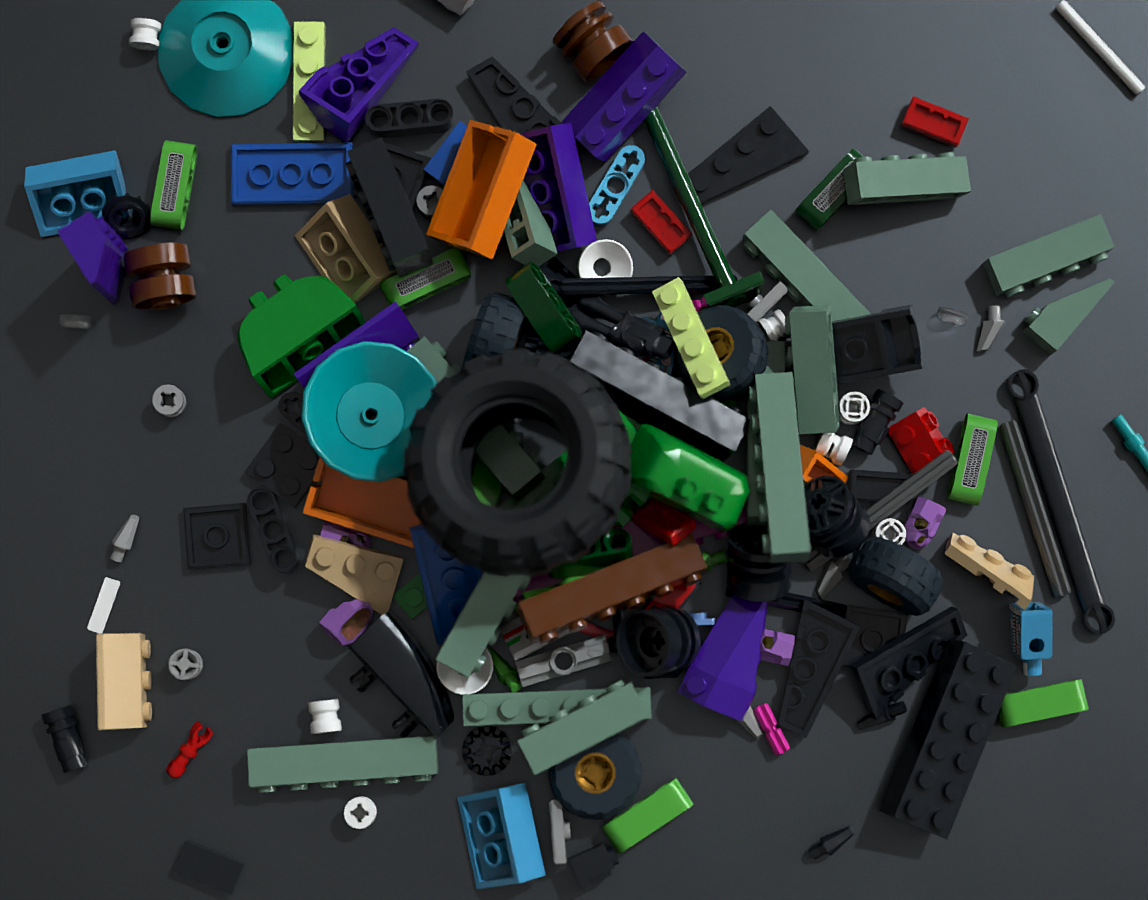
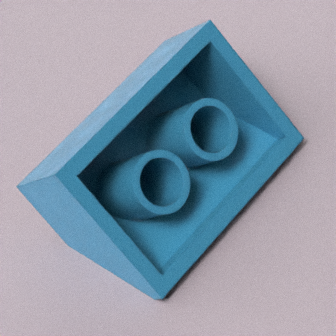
M116 150L25 167L24 188L41 237L58 234V230L89 211L96 218L102 216L105 202L112 200L114 195L119 197L126 194L124 177ZM128 210L127 212H122L121 221L123 220V218L125 219L127 216H131L130 210Z
M526 783L457 797L477 889L518 884L546 875Z

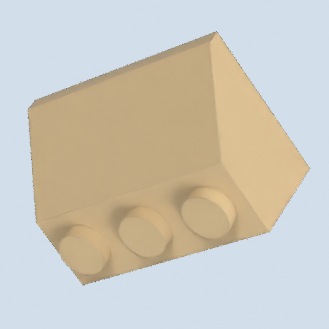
M350 194L327 202L294 235L319 273L335 283L355 304L380 288L381 282L397 273L396 269L393 271L389 270L380 248L384 243L378 244L370 222Z
M141 633L96 634L98 730L147 727V721L152 719L151 702H147L146 690L151 689V672L146 671V658H150L151 654L150 640H145V634Z

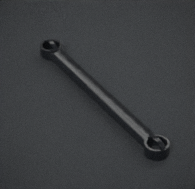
M1018 370L1007 379L1006 391L1016 403L1083 610L1081 616L1082 625L1089 633L1103 634L1110 631L1114 626L1115 614L1106 605L1037 393L1039 388L1038 378L1029 370ZM1016 375L1021 381L1024 396L1016 394L1012 388V380ZM1026 376H1027V377L1030 379V381L1032 382V390H1031V393H1030V388H1029V385H1028V381H1027V379H1026ZM1101 608L1106 612L1108 616L1107 625ZM1091 609L1097 615L1100 631L1093 629L1088 622V614Z

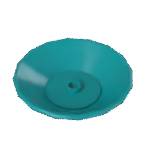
M181 0L166 16L158 38L160 42L158 49L159 69L170 91L190 109L214 117L241 116L268 104L286 84L294 61L293 31L281 8L271 0ZM221 40L228 41V45L225 48H219L218 43Z
M363 341L337 349L316 366L303 392L301 419L310 446L328 467L354 480L384 482L405 475L403 473V450L408 448L411 434L409 426L417 409L423 408L432 395L430 390L437 384L435 377L418 357L393 344ZM369 410L375 412L376 419L368 420L365 412Z

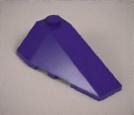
M393 27L366 42L365 47L353 54L347 53L340 57V61L330 67L324 66L318 69L299 90V95L320 125L347 143L365 122L368 109L378 104L417 49L419 43Z
M732 595L700 648L696 659L690 665L678 693L704 707L743 721L756 694L757 666L760 664L761 654L759 651L761 637L765 629L768 602H755Z

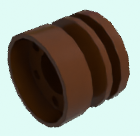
M595 1L572 15L558 30L552 40V43L557 48H563L562 55L565 58L579 53L572 67L584 82L594 80L606 72L634 42L622 25H617L607 30L614 16L610 12L604 13L606 6L602 1Z

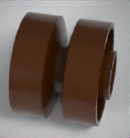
M153 244L130 250L123 255L127 277L142 279L129 286L132 308L138 310H164L196 299L193 276L177 274L191 267L189 250L186 244Z

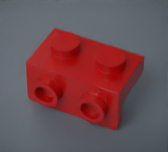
M925 407L888 427L890 437L912 474H915L945 450H949L954 454L951 442L947 438H943L937 428L939 427L937 418L931 411H927Z

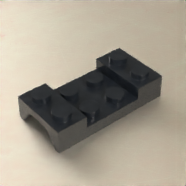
M913 304L884 309L879 313L832 321L837 384L923 369L925 362Z

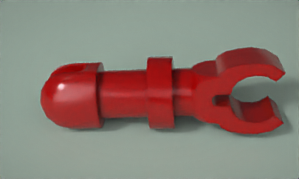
M199 721L191 727L187 743L181 744L179 747L180 753L167 766L166 771L171 778H179L186 770L185 766L189 760L197 756L196 750L211 739L213 731L209 727L206 728L205 733L201 736H197L199 730L203 728Z

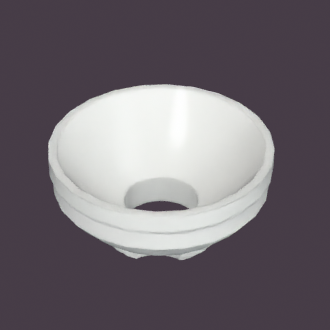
M608 239L597 240L589 244L581 253L577 266L578 275L580 278L631 277L633 261L628 250L619 242ZM599 258L606 259L610 265L609 272L602 277L598 276L593 270L594 262Z
M485 648L482 653L486 659L478 673L473 672L469 678L460 675L456 670L437 660V673L442 684L448 690L461 695L473 694L483 689L488 684L493 673V660L488 649Z

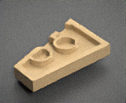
M952 533L947 541L945 554L974 575L982 576L984 574L989 577L990 582L994 584V589L1001 594L1005 590L1009 591L1019 598L1016 604L1026 610L1032 601L1034 575L1026 567L1020 564L1013 565L1004 560L1003 556L991 549L987 551L981 548L972 538Z
M313 534L304 564L305 567L354 598L370 603L373 610L384 615L389 611L404 559L402 556Z

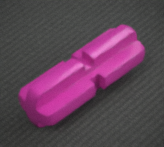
M763 703L755 707L753 712L762 731L765 730L766 732L765 737L773 753L780 755L788 751L789 744L781 728H777L776 724L778 722L769 705Z

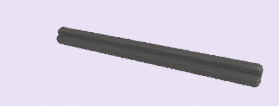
M1015 420L1002 423L1000 425L1002 437L1053 595L1055 597L1068 595L1071 589L1018 424Z
M945 450L869 507L866 512L870 517V529L956 466L958 462L949 450ZM813 549L809 554L808 561H803V563L811 572H814L832 558L824 557Z

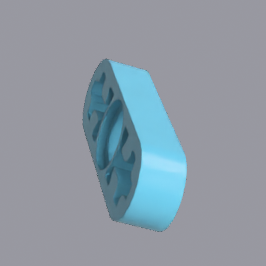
M628 145L620 150L589 202L593 225L605 226L612 221L643 169L645 156L639 147ZM633 153L637 155L636 161L639 164H632L629 167L627 175L632 176L629 179L620 171L623 170L626 159L623 157H630ZM612 178H619L623 181L625 188L621 193H611L607 188L608 181ZM601 193L608 199L617 201L615 205L609 201L606 206V213L609 214L607 217L604 215L600 216V218L595 217L596 211L593 207L600 208L605 197L600 196Z

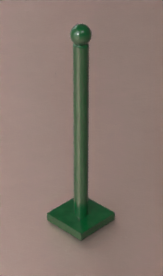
M656 106L644 119V123L719 287L703 295L701 307L704 309L728 305L735 308L752 301L759 294L761 295L764 284L763 276L759 271L738 281L735 280L669 131Z

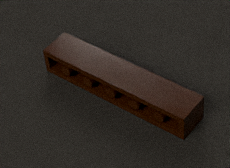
M691 533L674 546L666 543L518 603L517 612L531 644L540 641V644L544 645L558 638L557 634L569 630L570 633H574L587 627L586 622L598 618L599 621L607 620L617 614L616 610L627 606L628 610L637 608L645 603V598L656 595L657 598L664 597L674 591L673 587L683 583L685 587L694 585L702 580L707 564Z

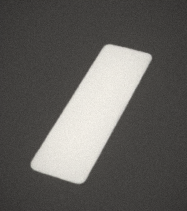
M108 577L104 579L87 627L88 630L99 634L103 633L120 586L119 581Z

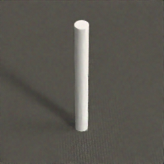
M1065 0L1056 6V10L1136 96L1146 88Z

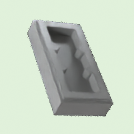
M780 281L764 298L759 294L747 306L750 310L748 315L757 323L786 295L788 288Z
M551 799L549 804L553 860L555 864L566 863L565 840L571 839L570 821H563L562 805L557 799Z

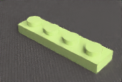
M294 22V143H324V128L299 95V90L318 69L325 66L324 22Z
M678 277L652 291L699 396L705 399L731 385L683 281Z

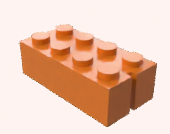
M470 120L426 235L445 245L493 260L537 144L517 132Z
M319 458L313 481L320 482L323 480L322 485L314 484L310 487L303 510L304 514L414 548L409 527L422 523L414 514L408 499V485L405 476L396 477L384 482L354 480L328 467L322 458Z

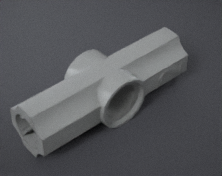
M605 635L521 659L515 661L522 687H526L610 662L612 659ZM561 652H566L572 657V666L567 670H560L555 665L554 659Z

